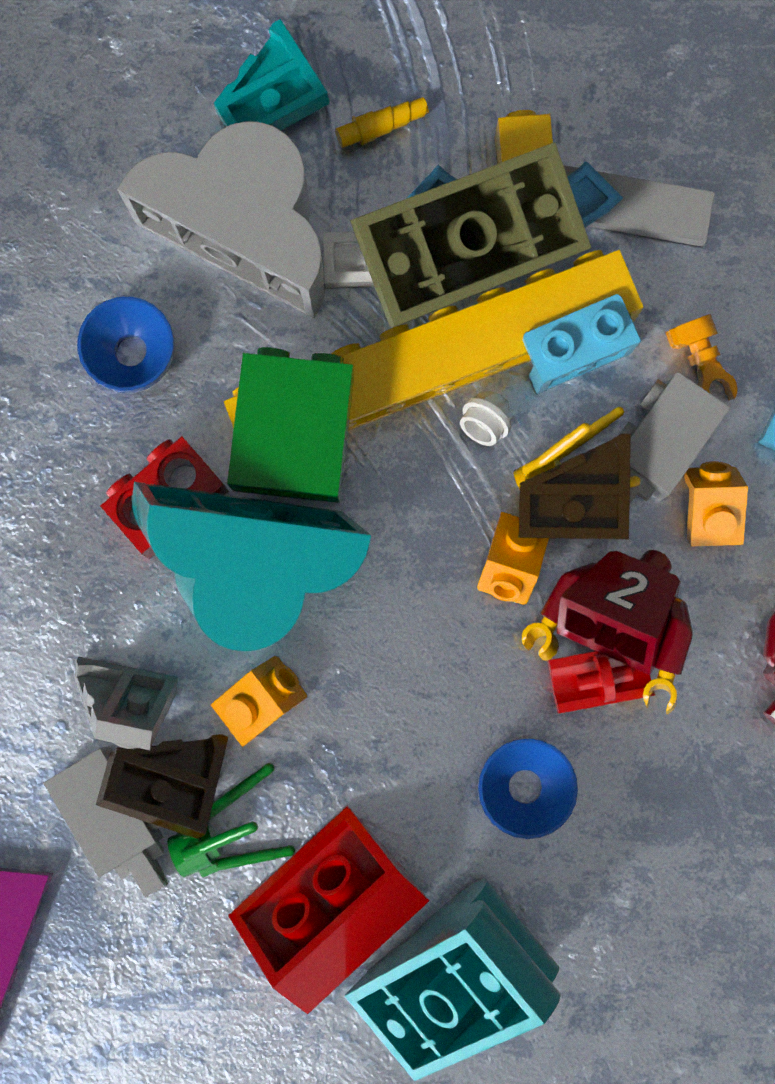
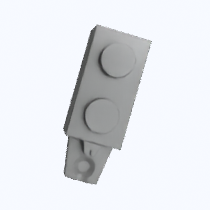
M678 371L667 384L659 379L655 382L640 406L648 410L637 427L628 421L619 433V435L631 434L630 477L638 476L641 480L638 486L630 488V504L636 495L645 501H648L651 496H654L659 501L668 497L730 409L725 403Z
M110 746L102 747L43 782L98 878L113 869L121 880L131 874L146 898L169 883L156 859L165 853L159 842L164 837L159 830L160 826L96 805L108 758L112 752Z

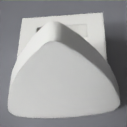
M354 231L323 232L325 288L374 287Z

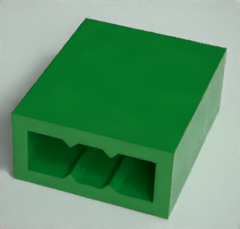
M272 347L258 348L257 354L243 353L227 479L228 486L233 492L340 503L354 383L353 365L343 364V357L328 353H314L311 356V360L289 358L290 352Z

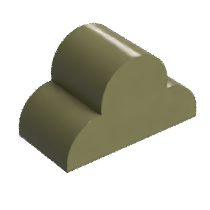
M555 142L350 220L389 327H396L592 248Z

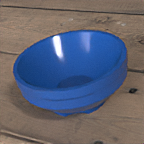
M132 296L116 297L99 304L86 316L78 334L77 351L80 362L87 374L98 384L116 392L136 393L150 388L166 375L175 353L174 335L165 315L155 305L144 299ZM128 338H138L146 344L144 359L134 366L124 365L117 358L119 345Z
M525 738L505 743L493 751L485 761L480 772L478 792L484 813L497 828L513 837L534 839L549 835L564 825L576 805L578 785L572 764L560 750L542 740ZM522 770L534 772L540 780V792L530 802L515 800L509 791V783L512 776Z

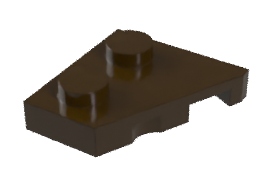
M621 434L554 468L521 482L519 495V538L629 540L631 434Z
M218 734L212 735L208 739L183 742L182 739L164 741L157 746H152L150 750L117 747L109 755L96 805L196 839L202 837L207 831L228 736Z

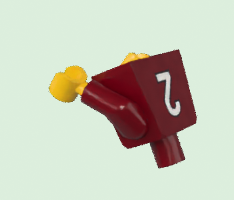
M648 550L642 555L640 560L619 551H610L597 563H590L567 571L559 578L540 612L544 618L541 623H532L523 630L522 643L529 651L539 637L546 636V641L540 648L539 657L544 661L550 660L559 649V642L553 634L557 627V634L601 654L605 653L608 657L650 675L655 667L659 669L657 679L651 680L645 686L643 693L644 702L648 708L651 694L655 690L664 689L671 695L666 708V714H669L677 705V692L673 685L676 674H682L693 637L688 605L678 597L681 581L676 575L670 573L672 569L671 562L660 551Z

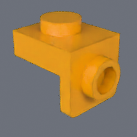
M719 461L705 462L700 467L689 468L684 474V480L689 488L687 540L690 546L744 545L748 485L738 469Z
M501 512L477 589L491 594L502 601H513L522 605L527 604L539 577L549 538H519V517Z
M273 656L248 672L210 705L240 745L244 747L284 714L305 700L307 694L300 686L296 674L288 666L284 665L279 657Z

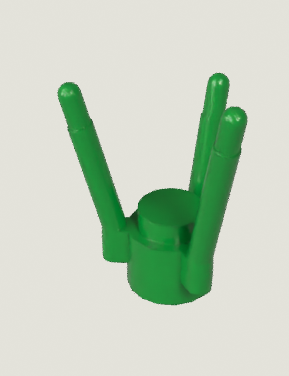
M267 763L216 800L212 805L209 820L273 773L274 765ZM253 821L218 835L215 829L209 825L207 826L206 834L198 839L181 833H177L167 839L168 850L174 866L184 878L197 872L204 878L220 870L271 861L277 858L292 856L295 853L294 846L288 845L216 859L223 855L222 846L257 831L258 824Z

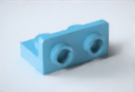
M615 294L526 332L522 341L533 363V368L528 377L536 395L631 355L640 344L641 339L622 297Z

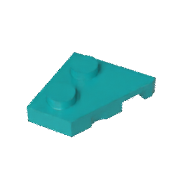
M281 19L273 22L268 29L270 38L257 56L250 53L239 68L238 77L232 83L227 84L213 103L225 127L249 121L265 123L281 131L330 104L327 90Z

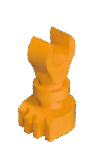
M711 314L665 332L672 349H681L689 346L692 355L687 358L690 366H697L698 386L710 393V384L712 381H718L723 385L728 400L736 398L738 391L737 382L717 361L716 357L720 355L717 345L712 347L709 341V337L718 334Z

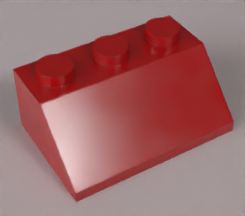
M347 806L233 910L228 917L272 988L308 1015L429 902V899L403 866Z

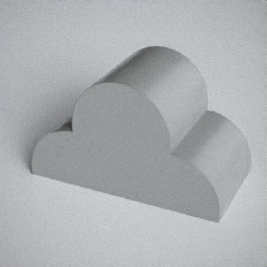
M249 121L235 123L215 133L206 142L197 158L177 152L154 154L135 164L126 173L117 191L135 224L315 318L325 295L322 256L317 235L308 222L310 203L303 161L296 145L285 133L265 123Z

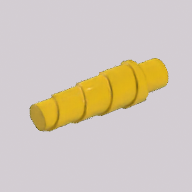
M421 97L392 107L390 105L374 112L370 111L357 117L352 116L351 123L335 128L338 143L341 148L358 142L361 145L372 142L375 138L389 134L392 130L424 117L429 113L428 105L425 98Z

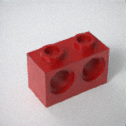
M183 436L174 443L171 439H168L158 445L146 459L150 464L134 477L129 473L118 479L106 492L109 498L100 505L136 549L149 559L156 554L139 526L134 525L130 519L134 482L171 487L170 476L172 472L179 466L190 465L195 468L196 477L193 484L186 489L225 495L229 492L223 482Z

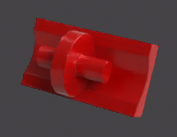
M597 651L547 660L557 713L559 714L644 698V688L651 681L650 675Z

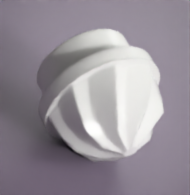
M483 391L467 400L463 406V417L460 420V426L464 433L475 442L492 446L498 439L505 438L510 432V422L514 412L509 406V401L502 394Z

